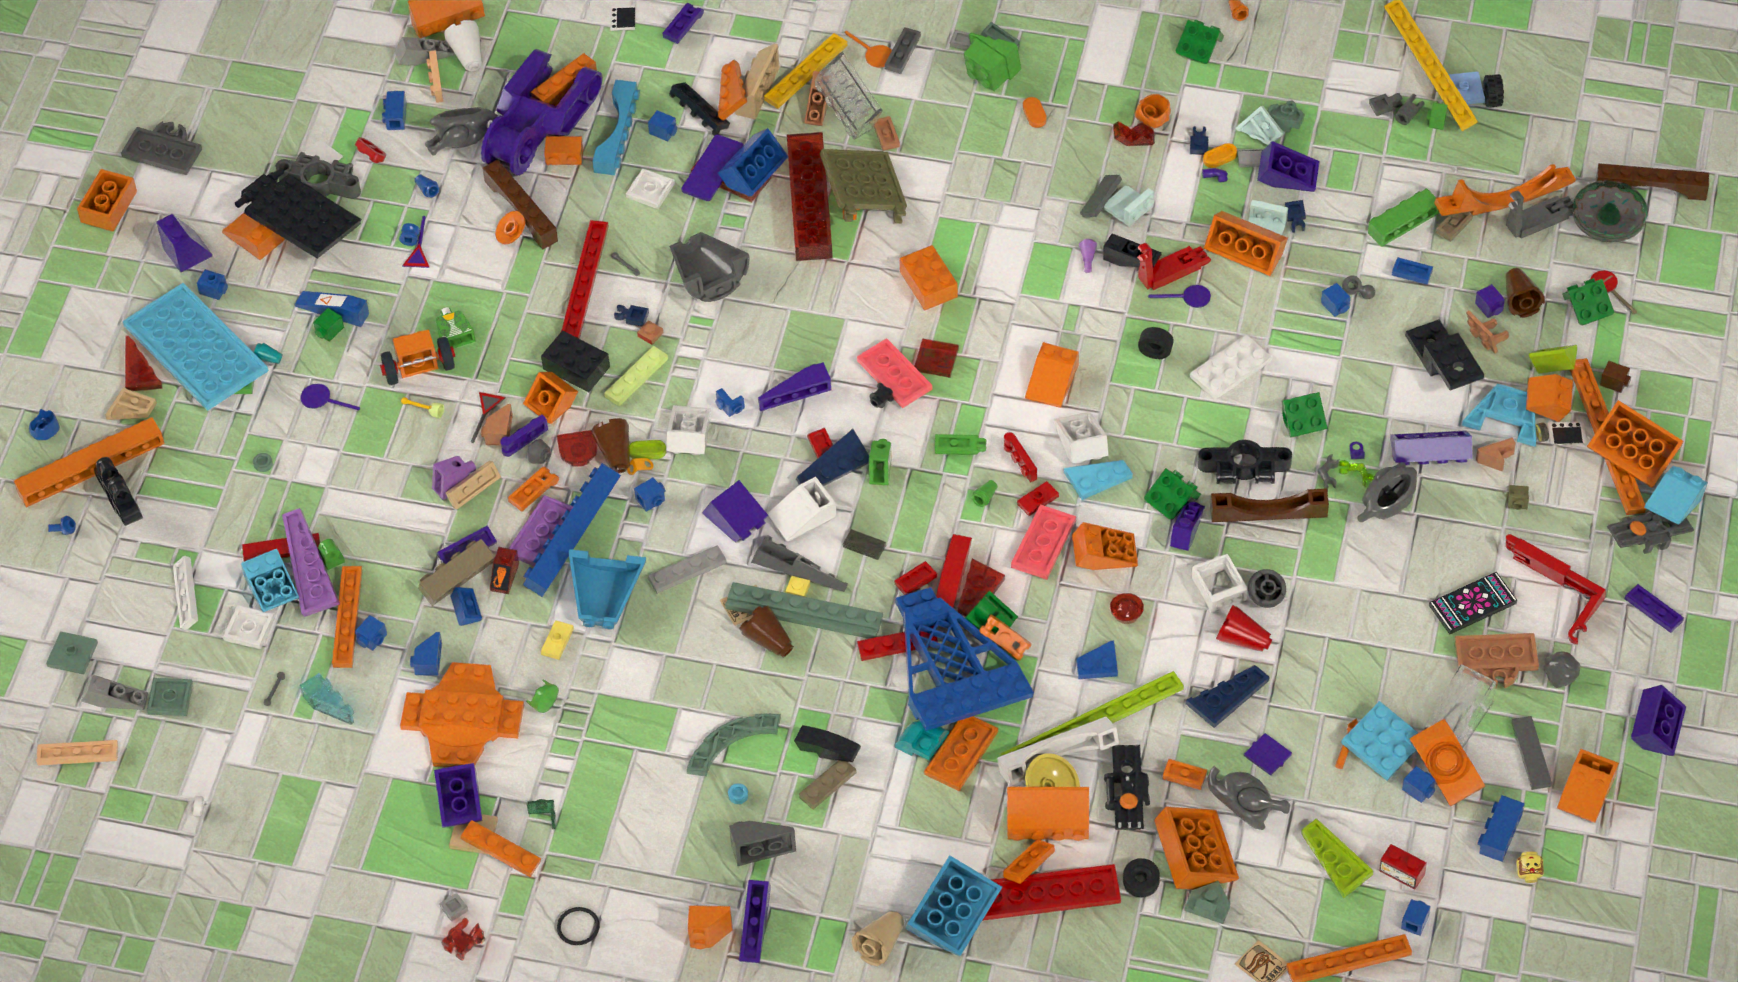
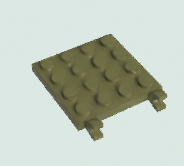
M838 149L821 150L820 156L838 208H844L845 222L853 221L852 214L856 215V209L893 210L894 223L901 224L903 222L901 216H906L905 209L907 204L888 152Z

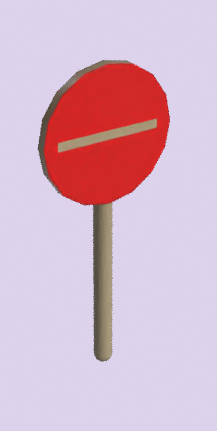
M1603 270L1591 276L1590 279L1594 278L1595 281L1603 279L1607 293H1613L1634 314L1637 313L1615 291L1618 285L1615 274Z

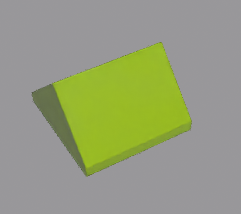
M1577 345L1540 349L1529 353V358L1538 374L1571 370L1575 368Z

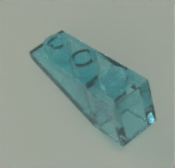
M318 673L300 684L302 696L314 710L350 725L354 723L353 709L349 704H344L341 694L332 689L333 686L328 678L324 679Z

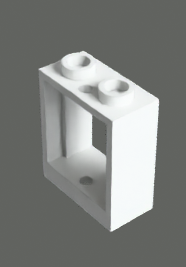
M1228 554L1216 556L1212 560L1204 563L1200 562L1192 567V580L1211 613L1247 600L1248 588ZM1225 570L1234 587L1211 595L1202 578Z

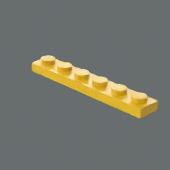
M833 33L764 95V101L779 109L812 79L814 71L819 72L843 51L848 46L847 41Z

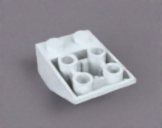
M814 477L800 484L767 514L788 542L836 517V503L819 480Z

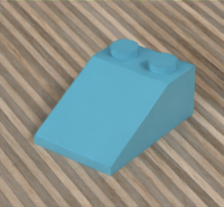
M1672 466L1664 475L1644 508L1679 525L1701 502L1708 482L1702 480L1699 476L1686 472L1680 467Z

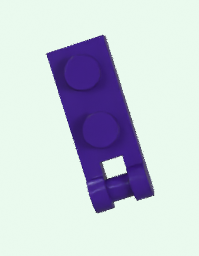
M686 3L662 33L663 38L678 44L694 23L703 16L704 9L695 8L692 4Z
M541 414L539 417L532 419L523 428L518 429L510 437H503L500 440L502 454L510 457L548 430L547 419Z

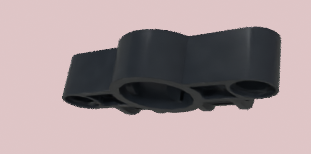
M1238 440L1229 447L1202 448L1198 453V469L1205 473H1216L1217 484H1220V482L1236 484V479L1250 480L1255 478V484L1259 482L1275 484V472H1287L1292 464V451L1289 448L1260 447L1259 444L1251 440ZM1239 454H1250L1256 458V463L1250 466H1241L1234 462V457Z
M109 457L100 458L96 462L94 472L114 512L118 514L124 526L143 519L137 503Z

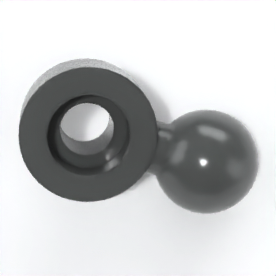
M1348 276L1342 282V289L1349 295L1360 292L1364 299H1372L1375 296V288L1372 285L1362 286V282L1357 276ZM1350 282L1354 284L1353 289L1348 287Z

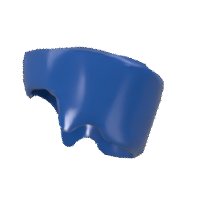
M40 409L38 416L29 424V433L36 440H48L56 435L60 429L55 414L50 410Z

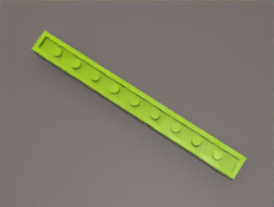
M1172 671L1002 752L1001 756L1103 717H1107L1112 723H1115L1184 690V685L1176 673Z

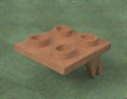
M1467 311V323L1471 327L1469 329L1471 334L1475 338L1479 337L1482 340V345L1487 350L1491 349L1496 354L1498 352L1496 345L1501 341H1505L1510 336L1509 332L1505 330L1493 336L1489 329H1493L1498 324L1495 318L1481 323L1470 311Z

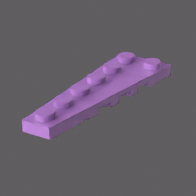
M299 508L282 514L302 615L306 617L340 605L303 511Z

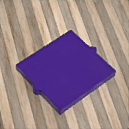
M1266 733L1256 742H1253L1252 746L1244 753V757L1270 776L1279 767H1283L1284 762L1292 755L1291 751Z

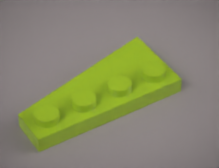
M1317 818L1302 829V836L1343 898L1373 875L1374 871Z

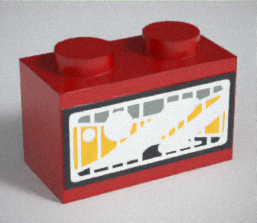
M1390 844L1381 857L1379 871L1415 890L1425 876L1427 862Z

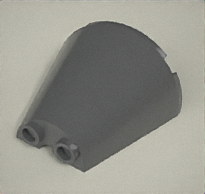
M703 232L691 236L686 244L679 241L669 246L685 289L692 297L704 302L717 301L734 292L741 284L739 281L743 275L747 274L750 258L747 252Z

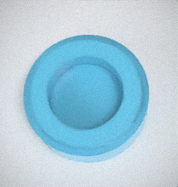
M739 783L732 785L728 790L729 800L734 804L746 802L748 799L747 787Z

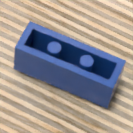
M1501 795L1499 802L1495 801L1491 811L1494 814L1492 818L1488 817L1484 829H1487L1486 833H1481L1478 840V845L1480 846L1479 854L1503 862L1523 815L1525 803Z

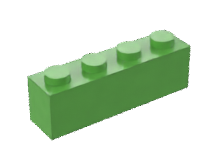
M1427 188L1415 193L1414 196L1401 201L1393 208L1387 209L1378 217H1373L1369 221L1368 234L1383 247L1438 215L1439 210L1434 204L1436 197Z

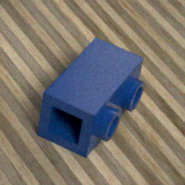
M387 91L386 99H383L385 112H382V122L386 123L387 130H405L407 106L405 91Z

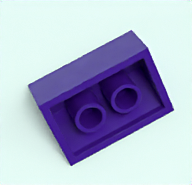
M1663 685L1643 689L1631 739L1644 750L1674 756L1686 706Z

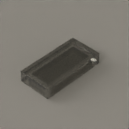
M851 529L843 542V547L879 560L886 547V542Z

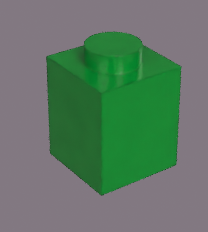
M329 308L313 322L315 334L329 342L344 328L342 316Z

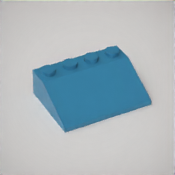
M949 855L907 923L906 929L923 940L960 957L1001 891L1002 886Z

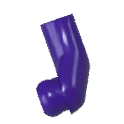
M1218 168L1202 169L1203 178L1218 177L1219 182L1228 181V173L1225 170Z

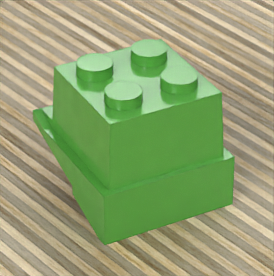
M975 33L969 34L971 45L964 52L967 74L970 78L978 80L985 88L995 91L1007 79L1011 80L1022 69L1018 47L1015 43L999 38L994 40L990 36L985 37Z

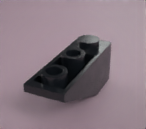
M1112 233L1104 245L1103 260L1118 266L1139 267L1140 260L1137 257L1143 254L1138 249V246L1141 244ZM1152 249L1153 268L1162 255V252Z

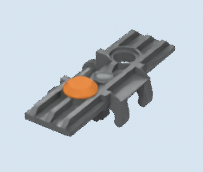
M1652 511L1632 518L1624 517L1622 522L1607 526L1620 548L1645 543L1644 554L1650 553L1654 545L1662 543L1660 550L1667 549L1672 541V536L1694 531L1687 518L1678 525ZM1662 522L1668 523L1670 527L1664 526Z

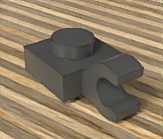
M1385 93L1369 99V104L1375 115L1380 116L1393 111V107L1398 108L1402 106L1400 100L1403 98L1400 93L1390 97Z

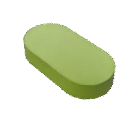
M661 440L634 441L629 445L630 457L632 459H661L667 452L666 445Z

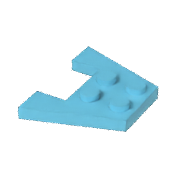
M1497 383L1462 421V426L1479 431L1482 428L1485 417L1520 426L1522 428L1517 442L1536 447L1535 413L1526 410L1527 392Z

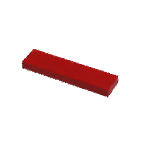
M314 533L312 536L318 548L320 536L319 533ZM287 538L242 544L244 562L274 549L278 550L281 558L290 557Z

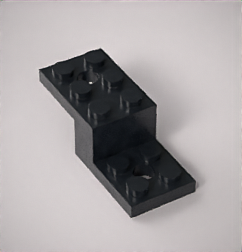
M1440 319L1406 331V338L1429 375L1432 377L1440 374L1450 391L1484 379V372L1460 334L1449 335ZM1427 339H1433V340H1435V341H1433V342L1430 343V342H1427L1426 340H1427ZM1456 367H1462L1463 370L1458 371V370H1456V369H1454V368H1456Z

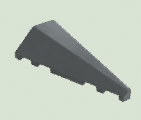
M769 535L764 538L751 563L807 579L845 592L848 583L836 579L832 573L826 574L820 571V566L799 553L787 549L786 545H779L773 542L772 537Z

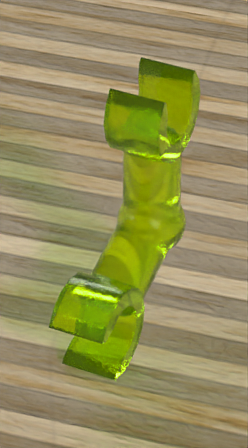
M1346 460L1339 461V466L1346 467L1339 469L1340 474L1344 475L1349 473V471H1359L1364 487H1366V480H1374V476L1368 473L1364 463H1349Z

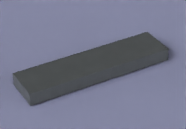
M1532 716L1512 719L1511 723L1531 790L1551 787L1552 781Z

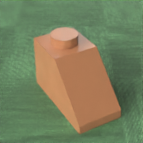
M511 404L505 405L486 418L485 426H482L481 436L485 438L486 445L501 446L500 440L506 436L510 437L513 418Z

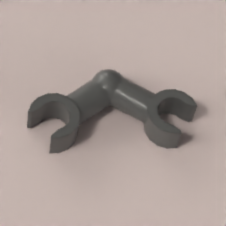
M1333 454L1327 457V462L1317 471L1324 481L1323 487L1327 488V491L1329 488L1328 484H1332L1336 489L1337 483L1327 473L1331 468H1337L1340 459L1336 462H1331Z

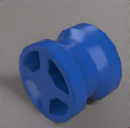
M412 223L404 224L399 237L400 242L407 246L416 245L420 228Z

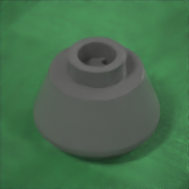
M542 439L534 440L527 451V458L530 463L543 464L551 457L550 447Z

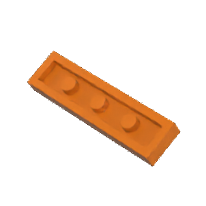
M473 820L470 821L461 835L463 841L529 877L532 876L541 862L540 857Z

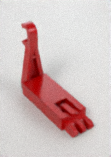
M1148 243L1138 246V249L1143 253L1137 257L1140 260L1138 278L1147 290L1152 288L1154 291L1200 270L1202 266L1211 262L1210 257L1207 256V253L1203 251L1201 246L1194 249L1188 246L1159 259L1153 268L1151 247Z

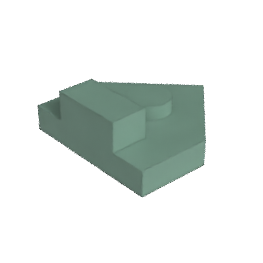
M1293 100L1287 101L1283 105H1270L1267 110L1281 130L1288 133L1292 128L1299 129L1305 116L1301 110H1298Z
M1219 881L1192 890L1185 905V911L1221 924L1224 923L1230 909V902Z

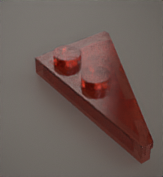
M129 335L125 336V388L131 391L162 389L161 380L157 378L154 370L149 366L148 361L142 352L139 351L134 340Z

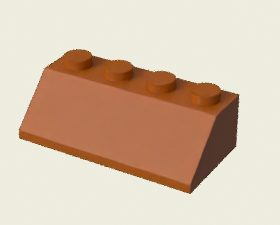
M482 0L408 1L411 23L418 38L444 31L452 24L460 25V21H472L485 16Z
M1220 211L1213 217L1204 249L1271 276L1283 255L1288 237Z

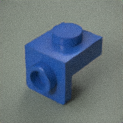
M723 388L716 391L715 403L720 410L723 409L728 417L740 413L745 408L742 395L732 400Z

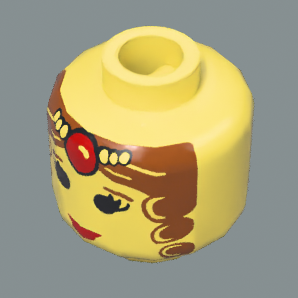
M1523 852L1517 858L1518 877L1525 879L1526 883H1535L1538 881V878L1544 875L1543 858L1537 852Z

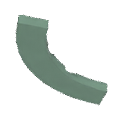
M755 714V716L747 718H737L720 726L710 733L698 749L695 750L689 761L687 774L707 776L711 764L720 752L740 739L759 734L777 735L781 714Z

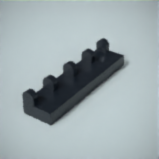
M686 82L672 85L669 96L672 98L677 96L680 99L679 105L681 107L687 105L691 109V116L695 117L698 115L703 120L702 126L707 127L709 125L713 129V136L719 135L720 130L729 128L730 122L727 119L724 121L720 119L718 111Z

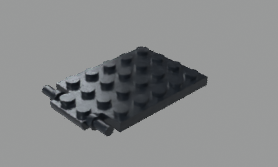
M282 168L277 169L275 172H270L268 175H261L241 191V198L234 203L237 208H240L245 203L251 202L245 208L244 214L317 259L357 228L362 220L289 174L277 182L278 178L284 174Z

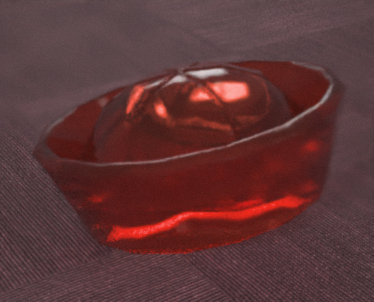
M1122 593L1112 599L1110 611L1118 622L1131 624L1142 615L1144 604L1137 595Z

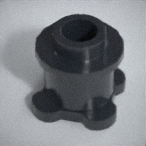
M878 383V389L874 393L872 392L869 397L874 407L883 408L887 401L892 402L894 400L892 397L893 391L882 383Z

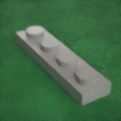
M717 545L650 574L648 579L658 594L727 564Z

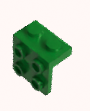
M1187 20L1177 45L1176 53L1207 64L1217 41L1222 42L1224 35L1221 33L1220 28L1204 26L1205 23L1194 20V22Z
M1592 278L1584 281V286L1578 287L1576 284L1567 287V292L1562 293L1564 300L1570 299L1578 323L1581 326L1614 314L1603 279L1595 281Z
M1165 468L1145 495L1144 500L1165 517L1173 520L1190 497L1198 500L1201 493L1197 491L1198 486L1190 480L1185 482L1182 479L1184 476L1177 470L1172 472Z

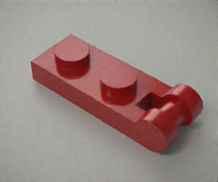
M1012 432L1005 433L1004 450L1011 453L1014 463H1018L1022 475L1027 477L1030 483L1037 480V467L1015 434Z

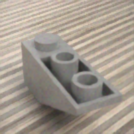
M402 37L395 50L399 64L412 66L427 63L426 59L430 58L429 51L436 50L437 60L454 56L455 53L445 40Z
M92 674L85 684L81 701L103 708L144 710L148 692Z

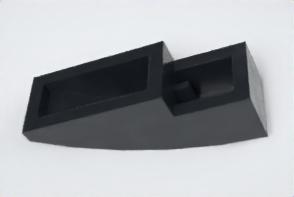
M802 725L794 740L800 751L817 753L819 758L853 762L861 748L860 744L848 738Z

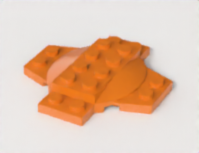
M452 662L439 685L430 690L425 689V693H406L400 728L401 730L421 731L423 736L428 738L432 762L435 767H453L471 763L476 765L484 751L485 744L490 740L495 741L498 737L518 739L524 701L504 700V696L495 688L491 665Z

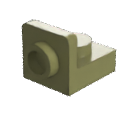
M1509 485L1508 508L1516 510L1528 509L1529 486Z

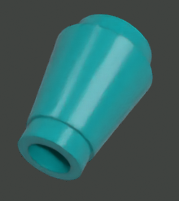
M258 343L254 350V354L266 362L279 364L283 356L282 353H279L265 343Z

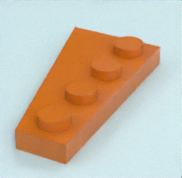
M736 60L725 64L721 70L718 117L723 121L747 103V98L744 97L746 94L745 89L742 88L744 83L740 79L742 75L740 65Z

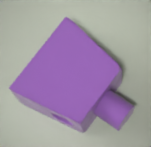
M455 456L433 464L432 489L442 500L448 498L445 492L469 476L470 473L476 471L474 462L470 460L465 463L460 456Z

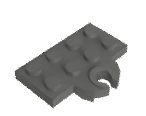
M162 121L153 131L136 127L123 148L121 155L123 158L187 175L202 151L201 144L188 141L186 128L183 125L179 124L178 131L170 133L174 130V122L163 123Z

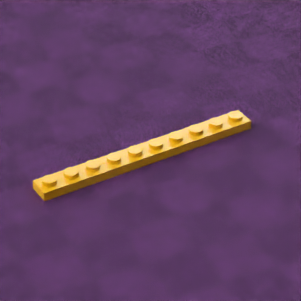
M1393 0L1384 6L1386 12L1442 101L1448 105L1447 108L1461 131L1478 123L1401 0Z

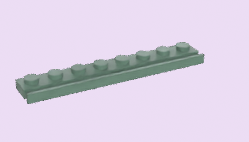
M735 582L732 583L727 602L725 603V609L752 614L758 606H769L778 620L868 639L877 637L883 620V613Z

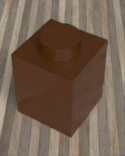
M1608 361L1602 373L1600 386L1622 393L1624 387H1628L1631 381V376H1629L1630 368Z

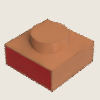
M648 320L637 332V336L653 345L664 332L663 328Z

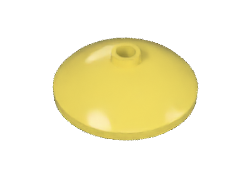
M1051 753L1039 755L1027 767L1025 774L1026 787H1080L1075 769L1066 759L1059 755Z

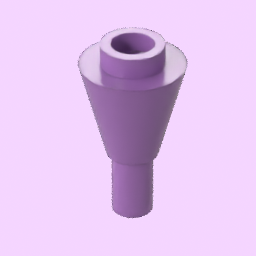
M1084 239L1079 243V247L1084 261V272L1090 273L1092 272V261L1097 243L1092 239Z

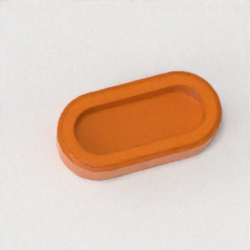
M1035 97L1026 98L1023 101V111L1029 124L1035 128L1043 127L1046 124L1047 116L1040 100Z

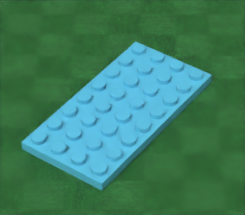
M184 283L122 321L124 327L207 411L269 371L267 365Z

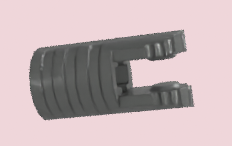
M1412 94L1395 114L1396 120L1402 125H1407L1425 105L1423 101L1419 102L1417 106L1412 103L1416 99L1415 94Z

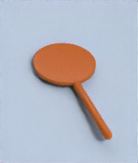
M845 31L846 35L868 49L865 57L869 65L877 68L885 67V63L892 51L889 47L884 45L870 47L848 31Z

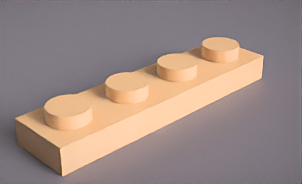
M118 741L38 744L36 762L37 765L117 761Z

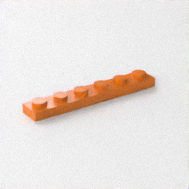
M342 566L339 592L340 605H338L332 659L333 668H353L362 566Z
M1406 934L1290 962L1287 963L1286 968L1291 982H1307L1411 956L1412 950Z

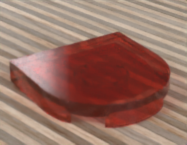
M592 430L557 435L560 457L563 461L571 464V466L580 467L587 465L597 455V444L592 436Z

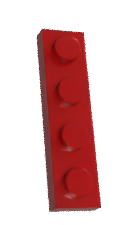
M905 631L857 641L861 661L906 652ZM922 631L919 633V636L927 639L931 635ZM933 636L932 641L938 642L937 637ZM910 639L911 651H914L916 648Z

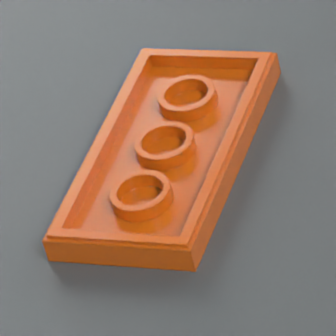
M974 716L957 721L925 769L924 775L960 791L999 732L998 728Z

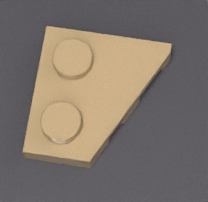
M122 388L105 416L107 420L148 418L157 402L154 398Z

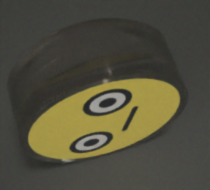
M1544 422L1537 423L1535 426L1539 442L1548 441L1549 433Z

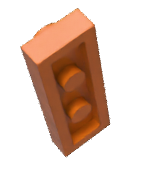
M1037 839L1003 870V877L1021 884L1055 852L1054 845Z

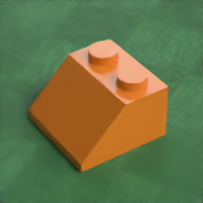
M539 372L523 404L538 416L542 414L547 419V422L552 424L571 407L578 391L553 372Z
M1557 374L1530 377L1528 379L1526 410L1560 422L1571 411L1573 380Z
M689 906L688 934L690 948H711L733 930L730 906Z

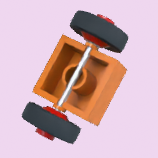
M429 329L393 339L397 364L393 360L390 351L381 353L382 365H380L382 375L386 376L389 385L398 383V369L402 378L438 369V359L442 362L445 371L455 368L453 357L456 356L453 346L450 347L447 337H440L437 339L438 349L435 352Z

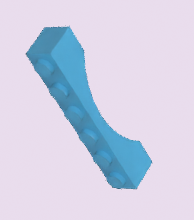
M615 80L612 99L613 105L619 114V119L611 136L604 143L596 147L592 161L594 173L615 175L617 168L621 166L620 156L624 154V142L628 140L629 136L628 127L632 126V114L636 112L635 102L640 97V90H637V82Z

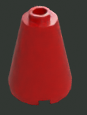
M1232 605L1216 637L1220 642L1261 652L1264 648L1268 650L1273 640L1269 638L1271 634L1234 605Z

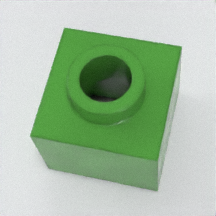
M1433 102L1432 110L1428 109L1427 120H1430L1429 128L1444 129L1448 105Z

